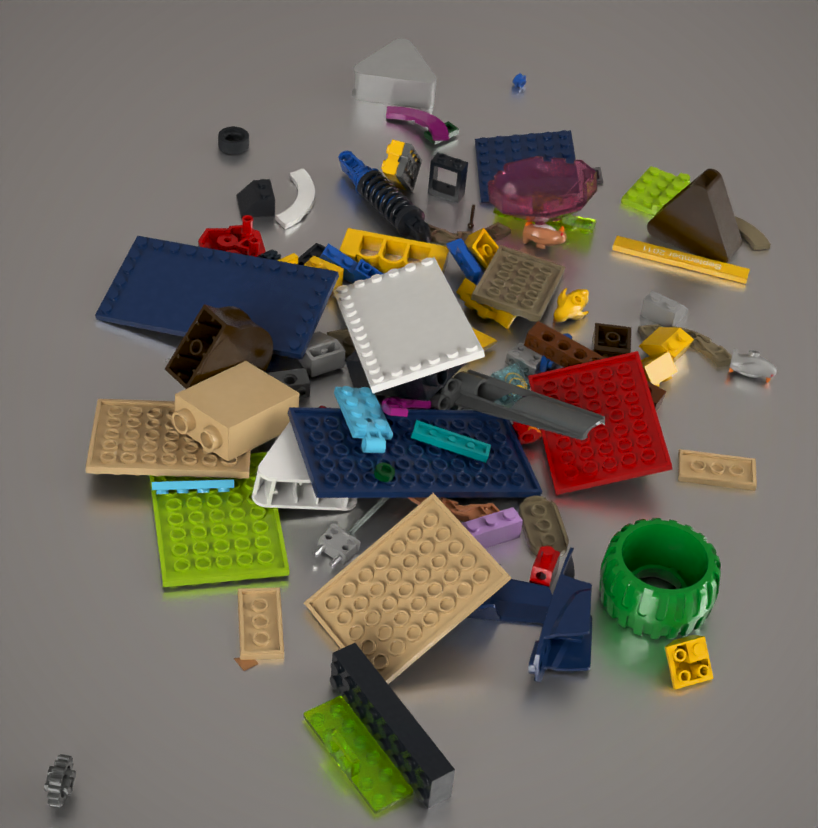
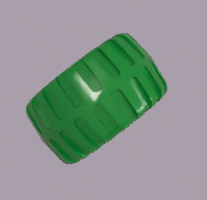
M652 518L649 521L640 519L634 525L631 523L621 528V531H618L612 537L601 563L599 591L601 593V601L607 607L608 614L613 619L618 618V624L623 628L630 627L633 629V633L639 636L642 633L651 635V639H659L660 636H666V639H675L678 634L686 636L692 633L693 629H698L703 625L705 619L708 618L719 593L721 562L719 556L716 555L715 547L711 543H707V538L702 533H696L693 531V527L685 524L684 526L677 523L678 521L671 519L669 521L661 520V518ZM646 577L659 578L668 581L676 589L654 587L640 579Z

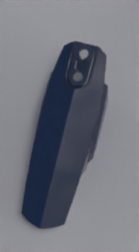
M570 547L563 564L539 640L535 641L530 657L528 672L529 674H535L534 681L541 683L546 669L555 671H588L591 667L592 615L590 613L592 584L574 579L575 570L572 558L574 548Z
M511 579L466 618L543 624L552 593L548 586Z

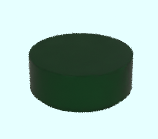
M379 463L376 465L374 476L382 482L393 480L395 469L390 464Z

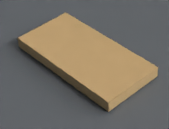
M679 449L678 481L755 491L757 487L756 459Z
M280 588L238 589L240 660L284 659Z

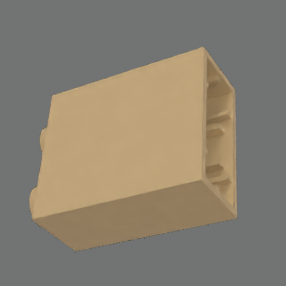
M244 361L176 393L175 412L172 415V422L179 433L187 434L199 442L206 451H213L226 461H230L281 435L290 422L287 414L289 407H299V393L251 363Z

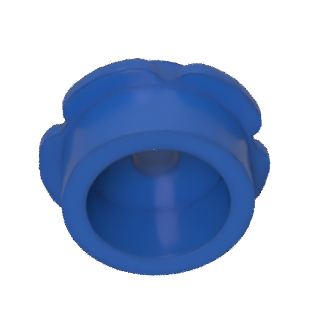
M520 73L515 76L512 81L515 87L519 86L522 88L526 84L525 75L523 76Z

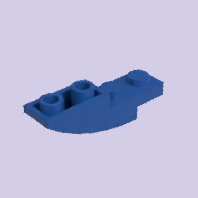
M329 243L319 257L344 268L343 279L351 283L371 278L375 274H384L362 259L357 263Z

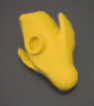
M565 288L558 296V306L554 312L553 321L560 323L567 319L579 320L586 316L589 311L582 312L589 300L588 290L576 289L566 295L567 288Z

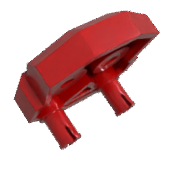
M250 215L242 217V225L229 226V228H206L198 240V247L258 257L266 252L260 231L253 229V217Z

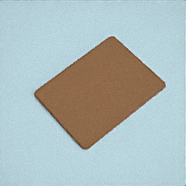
M240 657L234 658L243 671L258 665L255 659L240 660Z

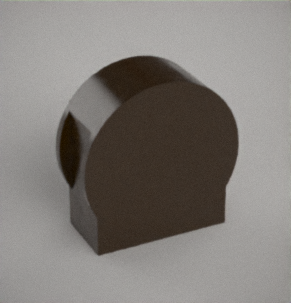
M204 304L165 367V370L185 389L244 361L265 372L272 358L273 341L270 334L261 326L256 325L242 309L233 306L218 309Z

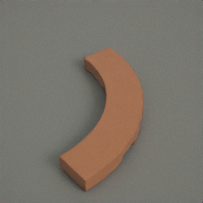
M427 498L408 499L413 501L415 504L420 505ZM439 499L459 521L463 522L500 511L493 503L463 506L458 505V502L453 500Z

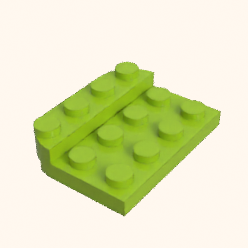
M650 166L625 193L621 203L655 216L668 201L690 184V176L683 173L674 176L671 173Z

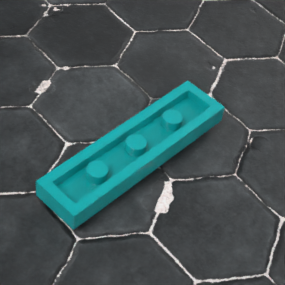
M418 420L415 422L411 438L420 442H425L485 463L488 460L491 448L490 444Z

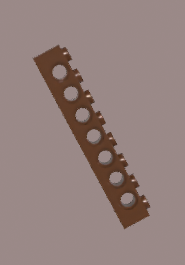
M537 321L528 331L524 346L542 356L544 355V357L563 368L605 358L540 321ZM647 381L657 411L667 391Z

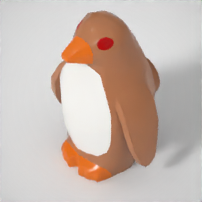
M529 221L525 223L523 230L524 244L533 241L536 243V248L546 249V246L560 245L567 239L564 226H561L557 231L550 225L533 224Z

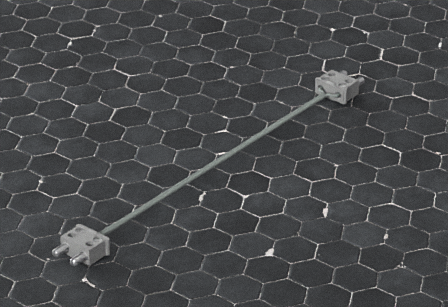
M519 343L507 353L505 363L513 367V369L508 373V377L505 376L502 381L507 382L517 371L526 376L533 375L540 368L542 355ZM381 498L348 531L339 528L335 524H330V528L319 538L318 546L312 552L313 556L318 557L324 552L333 558L329 562L330 567L334 568L339 562L344 565L355 553H359L361 542L353 534L389 498Z

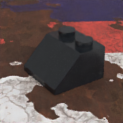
M270 179L253 180L236 195L241 218L245 215H250L253 218L275 216V197Z

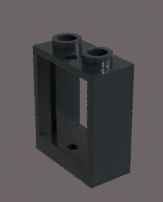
M437 152L430 164L428 194L459 203L465 195L468 162ZM438 167L457 173L456 186L437 180Z

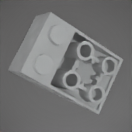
M315 332L303 359L298 360L306 368L310 377L343 368L345 365V349L336 338L322 332Z

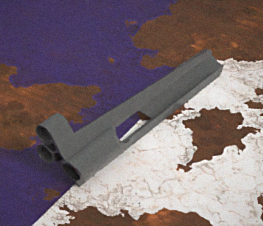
M473 370L457 373L430 399V408L436 410H449L454 405L579 440L588 438L587 434L599 424L605 425V416ZM510 393L524 397L513 404L511 408L494 403Z

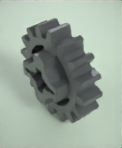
M58 755L54 766H50L48 769L44 789L48 791L47 803L49 806H63L64 801H66V795L72 794L76 778V771L72 770L74 765L72 763V756Z

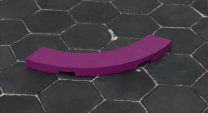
M387 106L386 119L415 120V123L429 129L433 141L449 140V132L446 125L436 116L418 109Z
M388 397L382 401L381 408L384 413L390 416L407 417V408H430L431 401Z

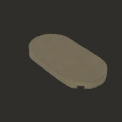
M529 496L525 498L519 505L518 515L523 520L522 529L530 551L537 556L540 547L551 546L554 550L561 553L560 557L563 556L568 549L569 539L557 505L552 500L551 502L546 500V497Z

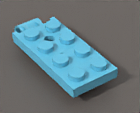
M335 387L334 395L352 437L363 438L361 444L362 452L383 454L386 449L385 439L391 440L393 432L375 393H372V390L368 387Z

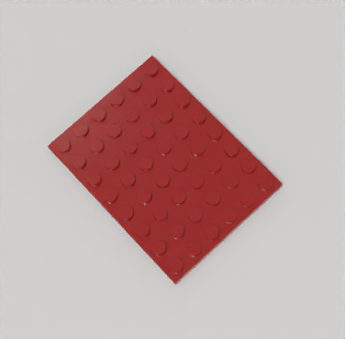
M638 351L528 376L531 391L605 416V425L599 424L591 429L587 434L588 438L584 440L540 429L556 495L673 470Z

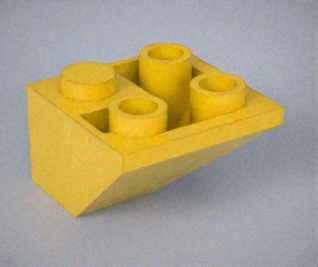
M690 635L675 639L665 646L673 689L714 679L705 636Z

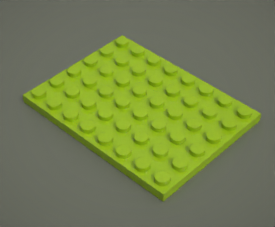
M267 452L251 453L249 478H197L149 475L163 587L289 576V565L278 508L261 507L252 500L258 466ZM234 479V488H230V492H218V488H209V493H197V489H189V493H177V490H168L169 494H156V490H152V482Z

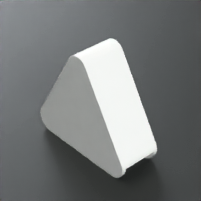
M289 422L258 466L252 493L254 503L268 508L341 511L354 509L357 505V498H316L291 422Z

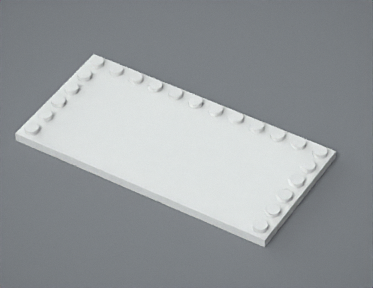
M435 257L425 258L418 263H409L405 267L391 269L381 275L375 274L371 278L357 280L353 284L342 285L333 290L372 393L485 357L484 350Z

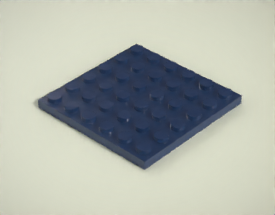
M571 130L475 139L481 202L581 193Z

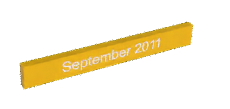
M616 236L612 248L614 251L744 284L747 282L750 271L748 268L621 236Z

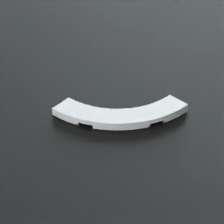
M304 168L289 174V178L298 190V195L291 207L276 215V221L284 229L300 222L301 218L310 212L314 204V183Z

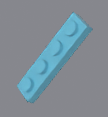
M234 479L152 482V490H156V494H169L168 490H177V493H189V489H197V493H209V488H218V492H230V488H234Z

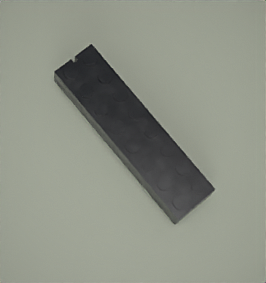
M353 643L333 652L330 677L332 687L340 692L346 705L349 704L356 719L361 720L365 725L367 733L375 738L379 749L387 754L392 766L402 774L404 782L413 788L417 799L423 802L429 809L450 798L455 774L454 767L358 645Z

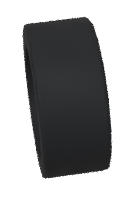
M231 126L223 128L218 134L219 149L227 154L234 155L245 152L249 148V133L241 127ZM230 139H237V140H240V141L233 142V141H228V140H230Z

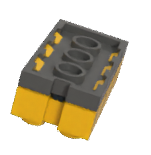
M392 139L391 144L387 146L386 153L388 158L383 160L382 172L396 188L413 192L422 159L412 144Z

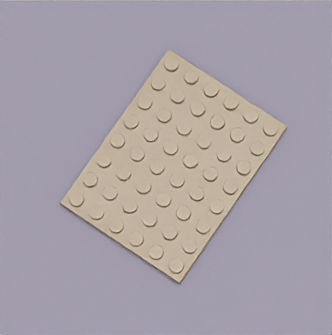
M98 399L86 461V473L242 479L249 478L251 450L230 461H226L213 451H206L199 442L187 434L179 433L175 429L172 422V415L175 412V401Z
M433 493L307 599L304 604L341 649L356 643L389 684L510 581L511 577Z

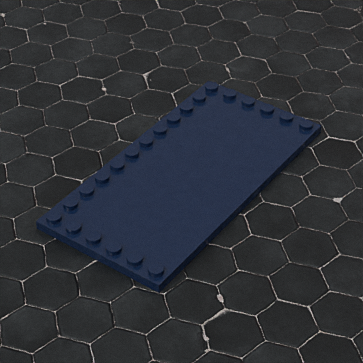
M137 236L99 306L95 317L96 320L184 337L204 304L218 309L228 306L238 307L247 313L256 325L261 326L270 334L273 341L272 354L302 360L339 274L337 271Z
M289 407L287 414L316 498H428L433 493L438 498L541 496L543 492L510 420L475 410L407 409V417L390 416L384 413L393 432L392 439H385L386 449L383 454L363 453L361 447L363 438L352 437L340 408ZM416 420L490 444L491 448L487 462L475 460L411 438ZM387 463L395 469L392 481L382 482L374 476L377 464Z

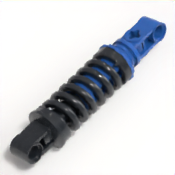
M343 151L339 154L338 158L341 169L356 186V192L391 223L401 236H411L415 241L431 242L432 237L429 225L424 221L425 214L420 208L413 205L378 169H371L369 166H365L351 151Z

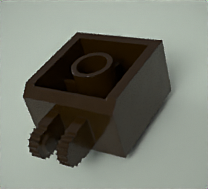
M595 323L592 351L605 358L630 353L631 327Z

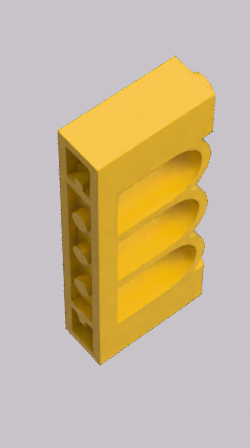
M351 228L347 229L339 250L357 263L362 259L382 273H387L391 269L405 267L409 264V258L423 260L435 257L444 274L449 257L447 246ZM366 249L376 251L378 254L365 256L361 254V251ZM386 253L403 256L400 260L396 261L384 258Z

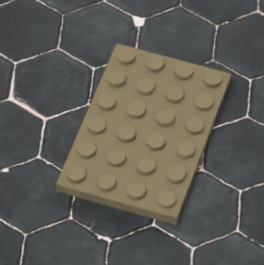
M500 245L472 293L471 300L479 304H486L497 310L509 312L514 316L526 318L532 322L540 321L566 267Z

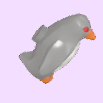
M734 349L729 372L735 371L753 378L765 376L768 383L777 373V369L770 361L759 356L760 352L749 350L748 354H739L738 350Z

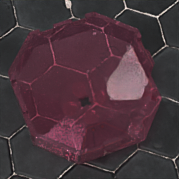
M536 156L506 163L503 166L504 171L499 170L494 175L495 181L490 180L488 182L489 202L502 214L535 222L536 225H543L549 221H559L563 217L580 211L597 192V172L584 161L576 159L574 164H568L564 158H552V162H544L543 157Z

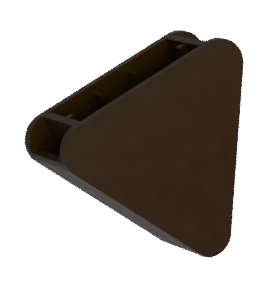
M707 169L668 201L647 224V230L652 237L696 256L727 263L742 245V238L722 175L715 169Z

